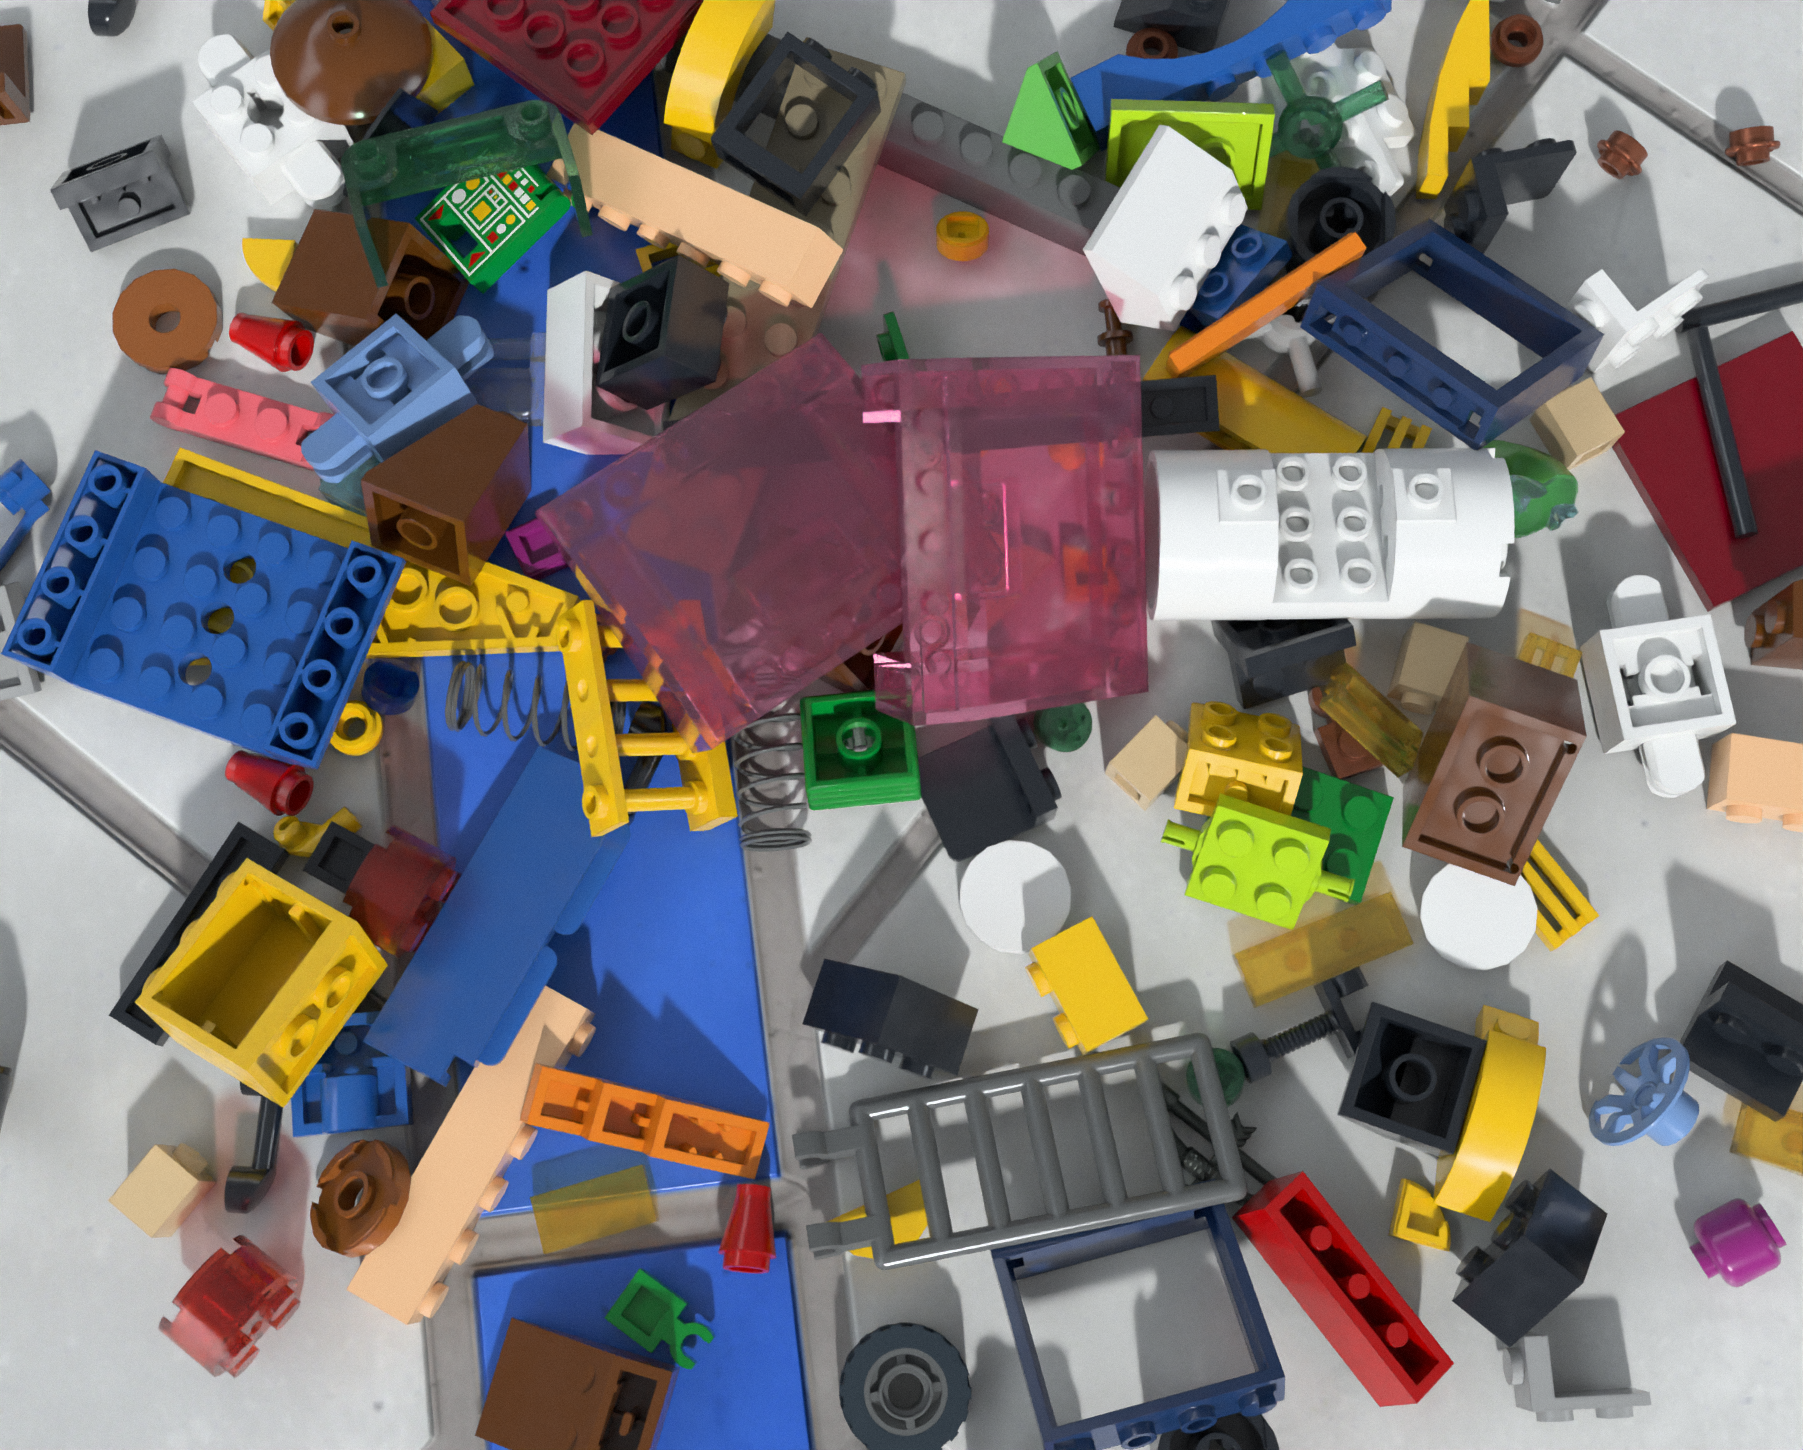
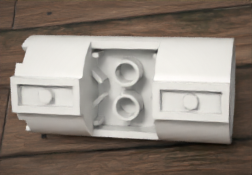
M1472 448L1377 449L1375 453H1269L1266 449L1152 450L1148 457L1145 476L1143 548L1141 553L1143 595L1149 619L1151 621L1494 618L1501 611L1508 592L1511 577L1508 573H1500V569H1503L1506 563L1508 543H1514V502L1506 461L1504 458H1495L1496 448H1481L1480 450H1473Z

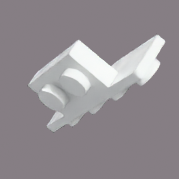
M1334 42L1322 52L1316 54H1308L1306 52L1288 61L1340 166L1365 172L1373 178L1371 182L1383 194L1386 191L1390 197L1403 185L1404 180L1388 148L1405 147L1418 134L1408 116L1406 105L1398 97L1386 73L1385 64L1380 56L1377 55L1374 47L1338 49Z

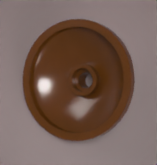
M295 0L284 11L274 28L270 45V59L274 75L281 90L298 109L311 117L327 123L363 125L375 121L399 87L415 97L420 93L432 68L433 44L428 25L422 13L411 0ZM344 29H352L346 34L338 33Z

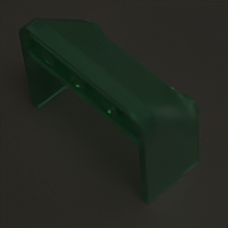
M529 100L361 140L351 145L344 152L341 159V167L353 218L377 288L388 286L369 205L559 159L581 236L583 238L593 235L579 171L561 113L555 105L544 100Z

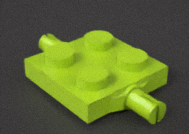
M1221 793L1212 816L1202 825L1200 830L1172 822L1168 819L1160 841L1161 843H1167L1193 852V868L1188 878L1184 895L1290 930L1294 929L1304 903L1313 896L1315 891L1348 902L1354 887L1355 879H1349L1322 870V858L1330 841V828Z

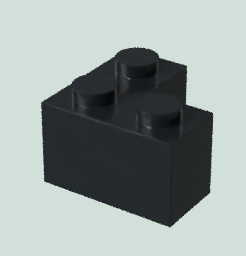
M824 958L802 1024L823 1032L822 1044L848 1053H854L856 1044H859L858 1053L889 1064H892L894 1056L899 1057L901 1061L898 1069L931 1079L934 1070L958 1075L979 1009L901 975Z
M1550 1168L1535 1183L1532 1184L1528 1180H1524L1515 1188L1505 1203V1208L1510 1211V1214L1494 1231L1491 1237L1492 1243L1485 1250H1482L1479 1246L1472 1248L1456 1269V1274L1461 1277L1452 1302L1508 1347L1515 1344L1584 1283L1608 1214Z

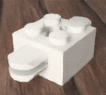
M230 34L217 35L208 39L201 46L198 53V62L202 73L212 85V88L193 100L192 103L215 137L270 206L293 190H296L300 197L315 209H329L338 205L345 198L343 189L346 173L337 159L355 147L344 125L327 123L307 115L285 96L272 69L270 47L254 58L245 45Z
M1633 575L1625 578L1606 597V606L1612 629L1598 631L1580 647L1603 754L1639 749L1646 782L1650 791L1661 797L1675 798L1695 789L1704 781L1705 769L1698 740L1715 737L1735 725L1736 719L1711 614L1669 620L1663 590L1659 581L1647 575Z

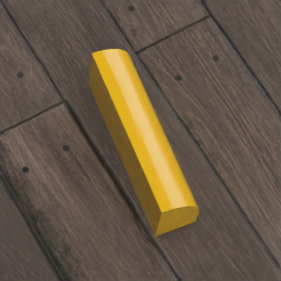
M1181 326L1166 343L1143 377V381L1171 379V376L1165 369L1169 352L1196 335V333L1185 326ZM1226 351L1187 376L1216 375L1220 431L1199 432L1197 434L1224 450L1266 449L1269 453H1358L1367 438L1365 434Z

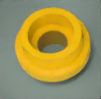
M359 700L347 701L330 743L341 753L350 756H360L372 751L379 744L384 731V724L380 713L367 702ZM355 721H364L365 730L363 734L357 738H350L348 735L349 726Z

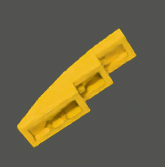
M1489 0L1469 1L1443 55L1428 99L1420 138L1415 199H1437L1449 176L1448 152L1458 151L1469 129V105H1478L1490 81Z

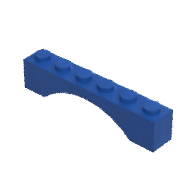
M1287 0L1261 26L1238 40L1209 52L1175 59H1144L1117 54L1070 79L1102 152L1107 149L1111 99L1220 101L1233 94L1237 90L1238 85L1257 76L1260 78L1270 77L1281 71L1288 61L1306 52L1308 54H1316L1324 51L1341 35L1356 28L1358 30H1366L1375 26L1384 19L1387 13L1391 12L1392 0Z

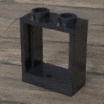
M787 31L710 139L720 159L806 217L879 116L881 107L878 92L876 91L877 86L870 77L854 67H850L848 71L844 70L831 61L832 55L819 42L810 37H806L804 41H801ZM795 64L853 102L802 174L744 135Z

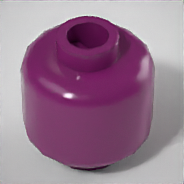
M1736 1198L1695 1220L1694 1232L1699 1242L1689 1248L1708 1279L1720 1274L1728 1285L1740 1287L1777 1268L1782 1260L1779 1248L1787 1244L1761 1203L1751 1206L1744 1199Z

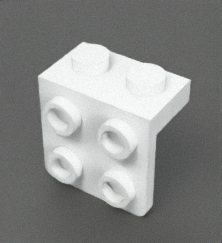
M1701 268L1639 311L1635 310L1603 269L1586 279L1565 308L1604 334L1587 366L1590 373H1595L1608 363L1614 369L1620 367L1642 349L1639 344L1651 335L1656 340H1659L1680 325L1684 320L1681 316L1692 309L1703 298L1699 290L1710 278L1704 268Z

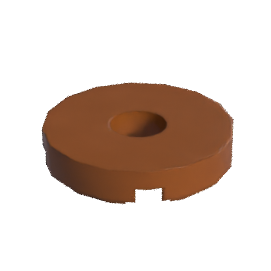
M177 269L153 270L134 279L120 294L112 312L113 334L120 349L139 366L158 374H167L169 368L187 371L201 364L210 355L208 350L213 346L215 340L218 343L223 331L222 310L213 292L194 274ZM171 311L180 313L179 324L174 330L165 333L156 331V323L163 314Z
M364 1139L354 1141L338 1152L323 1170L316 1186L322 1189L319 1203L312 1202L310 1209L312 1232L322 1248L350 1258L367 1255L383 1244L397 1227L408 1203L411 1185L408 1160L397 1147L376 1139L370 1142ZM364 1187L363 1195L359 1203L355 1206V1200L358 1196V1193Z

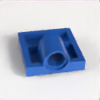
M1242 224L1236 227L1221 253L1219 262L1210 271L1196 295L1193 306L1187 310L1179 325L1185 326L1197 334L1264 290L1293 256L1287 241Z
M381 1011L352 1014L292 1096L293 1137L301 1138L414 1125L410 1067L363 1042Z

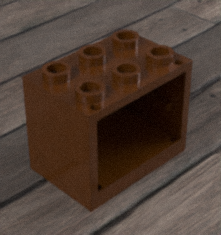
M1466 642L1403 785L1402 847L1515 886L1587 737L1577 679Z

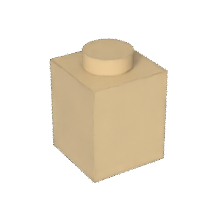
M1591 377L1574 386L1570 385L1540 406L1529 419L1550 455L1560 461L1568 470L1608 451L1625 433Z
M1415 621L1403 635L1387 697L1400 700V706L1408 711L1425 715L1433 714L1439 706L1465 644L1469 641V637Z
M1155 715L1109 762L1105 774L1146 811L1180 776L1187 751L1188 733L1174 721L1169 720L1165 724Z
M180 1143L176 1147L173 1145L155 1144L108 1201L151 1238L171 1237L217 1181L204 1171L208 1165L205 1158L188 1145Z

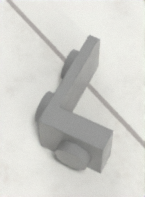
M1527 1332L1510 1348H1504L1503 1350L1504 1375L1507 1383L1514 1385L1516 1407L1536 1412V1418L1539 1422L1574 1420L1573 1410L1595 1408L1597 1418H1629L1634 1416L1632 1406L1651 1405L1650 1392L1635 1388L1554 1392L1548 1335Z

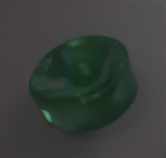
M1063 695L1053 696L1045 700L1038 707L1034 716V732L1038 740L1045 747L1059 752H1072L1082 747L1090 737L1092 731L1091 713L1087 706L1076 698Z
M1212 1048L1226 1105L1229 1107L1242 1095L1244 1089V1069L1239 1059L1233 1053L1221 1048ZM1190 1060L1186 1071L1187 1088L1191 1097L1199 1105L1203 1106L1192 1061Z

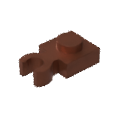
M1346 677L1339 679L1335 684L1336 690L1340 695L1339 703L1331 704L1325 701L1319 686L1313 688L1308 694L1309 705L1313 712L1325 718L1327 725L1318 727L1314 731L1315 737L1331 776L1342 780L1379 768L1391 761L1370 710L1354 715L1351 708L1354 700V689Z

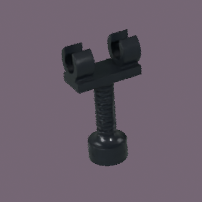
M1360 966L1314 986L1325 1010L1324 1014L1304 1021L1303 1024L1300 1023L1298 1026L1295 1025L1293 1029L1290 1027L1282 1033L1279 1032L1277 1035H1272L1267 1040L1259 1039L1255 1033L1250 1032L1230 1041L1236 1064L1249 1084L1271 1075V1063L1275 1058L1283 1057L1285 1053L1290 1054V1052L1310 1045L1311 1042L1314 1043L1316 1040L1319 1041L1321 1038H1326L1332 1035V1033L1336 1034L1347 1059L1355 1056L1363 1028L1355 1031L1340 998L1369 986Z

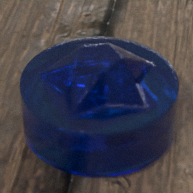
M397 659L378 660L372 663L364 673L361 686L362 698L372 710L380 714H402L412 708L416 701L420 687L419 677L416 671L403 661Z

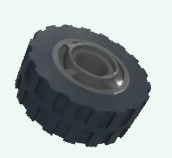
M910 1322L887 1324L878 1327V1329L869 1334L867 1333L848 1354L839 1380L840 1405L850 1430L869 1450H942V1446L949 1440L952 1442L958 1435V1429L968 1416L969 1411L967 1409L969 1399H971L972 1388L968 1378L970 1375L966 1364L960 1356V1352L937 1331ZM902 1373L915 1375L921 1385V1393L918 1400L909 1407L895 1406L888 1397L890 1382L894 1377Z

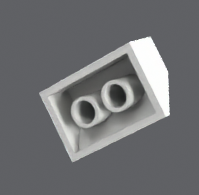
M1158 126L1089 238L1083 251L1120 322L1175 331L1187 310L1193 306L1196 295L1210 271L1219 262L1221 253L1236 227L1242 223L1248 206L1233 171L1169 126Z
M584 271L547 290L544 443L586 455L657 454L664 435L663 421H669L670 401L645 410L595 386L610 288L620 284V282Z

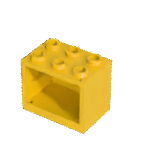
M246 858L236 872L229 874L218 888L217 897L200 919L188 925L181 936L179 946L165 964L149 975L144 983L142 993L135 1003L177 1043L284 1108L388 964L357 921Z

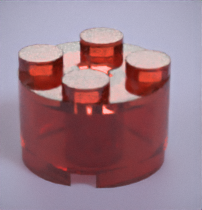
M392 825L385 833L393 836V841L387 848L377 843L374 845L353 878L342 902L352 906L348 917L359 923L375 946L400 958L406 951L416 953L433 924L427 920L437 902H446L462 874L454 870L456 857L403 828Z
M242 1234L233 1238L238 1247L233 1253L229 1254L223 1248H220L201 1265L172 1301L180 1309L173 1322L171 1323L163 1316L158 1326L161 1333L214 1377L227 1371L232 1377L236 1378L244 1372L260 1351L255 1346L256 1342L270 1326L276 1330L283 1327L301 1304V1301L295 1297L298 1280Z

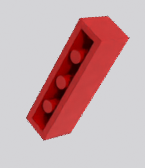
M1303 1171L1269 1180L1231 1217L1379 1407L1417 1404L1454 1365L1451 1358Z

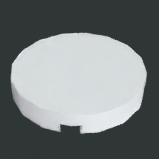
M1007 840L987 847L970 862L961 880L959 906L967 928L981 942L1002 953L1024 954L1030 952L1032 947L1057 935L1061 931L1071 909L1072 888L1065 868L1050 851L1031 842Z
M1449 863L1432 876L1422 895L1420 919L1427 940L1441 957L1461 968L1488 970L1508 964L1526 949L1536 931L1538 908L1530 885L1521 875L1516 885L1512 886Z

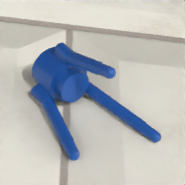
M21 458L0 475V502L13 515L21 509L26 512L0 550V571L5 567L34 523L50 510L42 499L51 490Z

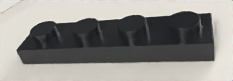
M238 821L109 1016L151 1043L164 1046L170 1036L135 1003L142 993L145 981L154 970L165 964L179 946L181 936L188 925L200 919L217 897L218 888L229 874L236 872L246 858L277 875L290 856L288 851Z

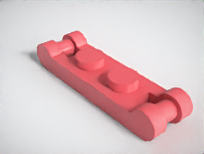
M169 368L163 383L167 387L162 402L155 403L150 415L151 420L179 432L314 471L301 452V443L307 437L308 432L313 433L333 417L334 414L326 412L317 413L201 379L181 369ZM188 397L200 400L195 414L183 411Z

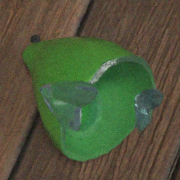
M1493 440L1483 447L1496 448L1495 458H1504L1506 461L1514 502V538L1531 535L1546 527L1550 531L1556 530L1561 527L1565 519L1573 518L1579 513L1575 506L1578 494V481L1560 461L1537 449L1503 440Z

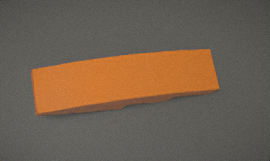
M535 1063L520 1116V1121L528 1125L582 1136L589 1141L643 1152L654 1158L754 1180L770 1125L769 1122L712 1106Z

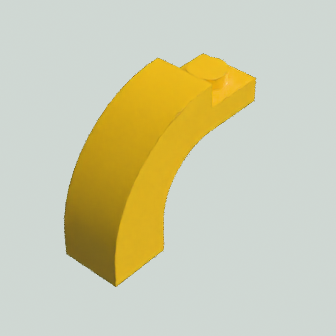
M776 0L703 1L681 48L668 91L664 123L672 127L671 149L715 169H718L723 160L718 157L710 138L731 111L743 72L751 56L773 27Z
M1483 1005L1476 1018L1474 1036L1487 1042L1454 1154L1439 1156L1437 1159L1433 1204L1491 1222L1510 1188L1529 1138L1543 1081L1546 1047L1538 1045L1539 1022L1521 1017L1515 1013Z

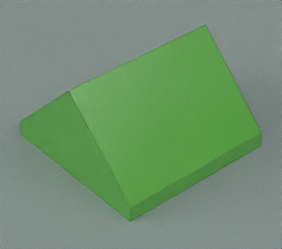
M1057 51L1027 68L1002 142L1073 170L1087 162L1100 150V147Z

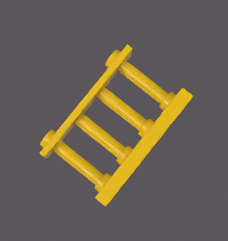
M582 600L557 618L556 643L558 649L563 654L584 786L582 808L585 816L589 819L591 837L603 836L629 823L628 812L684 809L687 813L690 831L711 830L738 817L701 602H680L655 618V625H597L593 600ZM601 648H657L661 656L664 679H606ZM666 701L669 705L673 732L615 734L610 702ZM675 755L678 759L682 787L624 789L619 757Z

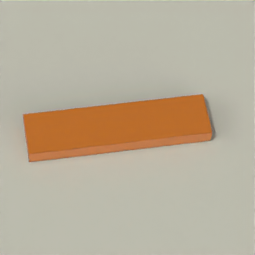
M1350 232L1170 351L1166 362V371L1171 378L1189 376L1312 295L1318 282L1361 258L1367 247L1356 232L1353 234Z

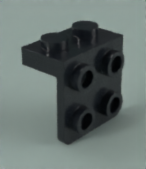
M1553 138L1537 140L1521 149L1504 152L1502 148H1490L1477 153L1470 158L1444 205L1446 214L1444 228L1484 254L1509 214L1507 205L1541 199L1552 192L1577 153L1574 141L1556 142Z
M1010 706L989 714L986 728L918 758L921 799L949 858L955 862L964 861L981 853L989 846L1010 840L1055 818L1058 809L1055 801L1062 798L1059 786L1048 767L1042 770L1039 769L1031 750L1037 748L1034 734L1025 717L1015 719Z

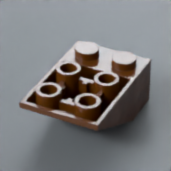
M512 1317L475 1436L509 1450H656L680 1367Z

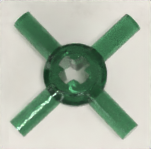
M1285 50L1272 54L1265 62L1287 105L1280 115L1278 131L1272 133L1269 159L1287 150L1296 157L1314 159L1319 170L1330 167H1342L1334 148L1341 138L1343 122L1389 100L1383 82L1379 80L1343 99L1333 102L1319 94H1306ZM1307 119L1311 126L1320 123L1319 133L1314 134L1310 128L1301 130L1302 120Z

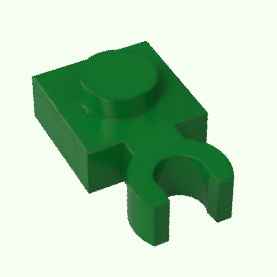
M639 1268L604 1317L650 1353L655 1352L662 1340L670 1345V1353L673 1360L679 1366L686 1369H693L697 1361L685 1352L683 1347L685 1338L690 1334H696L707 1343H711L716 1337L712 1329L706 1324L696 1321L686 1323L679 1316L689 1302L643 1268Z

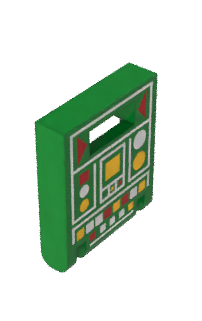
M502 133L414 219L464 277L484 294L570 209L571 201L510 134ZM468 231L478 245L465 257L451 240L457 241Z

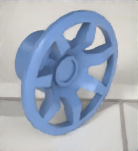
M1654 1038L1632 1049L1619 1063V1065H1630L1639 1058L1642 1075L1635 1078L1626 1070L1617 1066L1613 1075L1626 1089L1624 1095H1607L1599 1101L1596 1100L1591 1108L1589 1115L1590 1131L1604 1145H1624L1646 1134L1657 1144L1669 1146L1684 1138L1697 1121L1699 1104L1697 1100L1683 1090L1690 1070V1058L1687 1049L1673 1038ZM1660 1049L1672 1050V1052L1658 1061ZM1675 1071V1075L1672 1081L1670 1079V1075ZM1612 1113L1602 1129L1601 1115ZM1632 1123L1634 1125L1633 1127L1620 1132L1626 1124Z

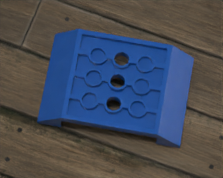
M95 450L1 654L81 690L269 758L318 770L406 561L404 558L355 541H351L349 548L170 486L160 482L145 467ZM240 559H254L256 571L253 577L244 583H233L230 578L232 566ZM221 608L232 609L234 621L231 627L221 634L210 633L208 620L211 614ZM196 659H209L212 669L208 679L198 685H189L185 675L189 664Z

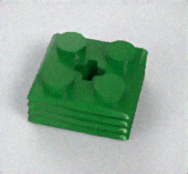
M909 687L806 696L800 699L805 789L811 810L916 801L921 798L912 694ZM866 745V750L855 752V746Z

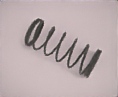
M461 661L455 667L448 686L445 706V719L450 731L460 732L473 714L475 727L481 736L487 737L495 731L502 719L506 735L510 741L516 742L524 736L532 722L535 739L540 746L545 747L554 740L562 724L563 739L567 748L573 752L578 749L577 745L571 746L568 737L567 707L570 698L567 680L564 686L562 708L557 723L548 740L542 741L539 736L537 722V705L543 683L541 674H538L535 679L532 706L525 725L517 736H512L507 714V704L513 683L512 669L507 670L505 675L502 705L496 720L488 731H482L478 719L477 703L483 684L484 666L479 664L475 671L471 662ZM465 673L463 700L456 720L458 693L462 677ZM610 702L615 734H622L626 715V702Z
M752 674L737 678L729 684L730 694L736 697L730 705L731 710L740 717L752 720L739 726L732 734L733 740L742 746L757 749L741 756L734 766L743 775L759 778V780L744 785L736 793L738 800L746 805L765 808L745 816L738 823L739 828L746 833L739 839L741 842L740 847L744 850L757 852L783 851L801 848L812 842L810 838L812 836L811 833L804 829L777 828L755 831L744 827L746 821L764 814L782 810L806 809L809 807L806 802L768 804L747 800L742 797L744 791L761 784L778 780L805 779L804 773L771 775L754 773L740 768L742 761L762 753L803 749L802 743H785L772 746L742 741L737 735L740 731L760 723L801 720V714L799 713L758 716L736 709L737 702L743 699L766 700L795 694L801 688L799 684L800 679L791 674ZM761 684H778V685H771V686L761 687V688H757V689H744V688H743V687H748V686H753V685H761Z

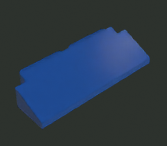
M540 746L537 747L364 1038L363 1042L445 1087L451 1079V1076L446 1071L455 1057L476 1068L480 1063L487 1066H495L503 1061L557 967V955L553 949L548 947L555 932L561 935H571L579 929L630 840L631 833L628 824L603 836L591 837L589 819L585 816L582 808L584 786L580 763Z

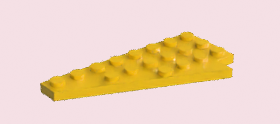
M181 447L163 483L346 548H349L351 541L375 548L371 545L367 517ZM244 558L237 561L230 570L231 581L239 584L250 580L256 571L255 560ZM405 560L404 569L365 659L560 651L556 643L557 618L581 602L577 595L489 562L485 563L473 584L468 586ZM221 608L212 613L208 620L210 633L221 634L227 631L234 621L233 610ZM200 658L190 663L189 666L211 665L209 659Z

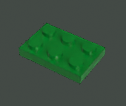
M1303 766V775L1291 816L1331 829L1330 841L1322 858V870L1349 879H1355L1348 903L1357 906L1362 901L1394 797Z

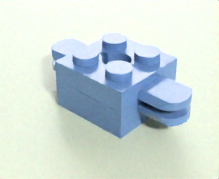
M395 314L312 380L311 384L334 414L333 417L301 443V452L316 474L326 482L339 483L371 456H374L382 463L478 404L464 381L494 356L493 346L478 321L470 316H456L426 341L400 316Z

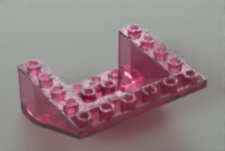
M819 333L535 511L536 517L594 602V605L692 753L712 750L1002 557L971 507L822 333Z
M1140 355L900 359L861 365L863 423L895 422L904 651L873 653L876 710L910 725L919 726L976 721L1149 692Z

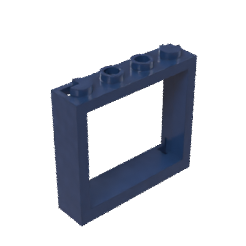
M1430 218L1318 282L1300 325V328L1473 450H1480L1581 378L1604 336L1602 332ZM1422 253L1433 260L1431 266L1419 259ZM1413 270L1543 359L1496 390L1368 302L1365 298ZM1336 317L1333 325L1327 322ZM1473 412L1481 417L1478 423L1481 425L1480 428L1469 421Z
M1214 1178V1179H1210V1180L1203 1181V1182H1199V1183H1195V1184H1200V1183L1215 1181L1216 1179ZM1224 1203L990 1250L994 1271L1044 1450H1104L1119 1445L1123 1449H1138L1154 1442L1159 1434L1180 1428L1184 1433L1203 1431L1213 1426L1217 1422V1418L1241 1412L1246 1417L1261 1415L1272 1410L1278 1401L1284 1400L1285 1374ZM1206 1229L1255 1372L1057 1426L1017 1280Z

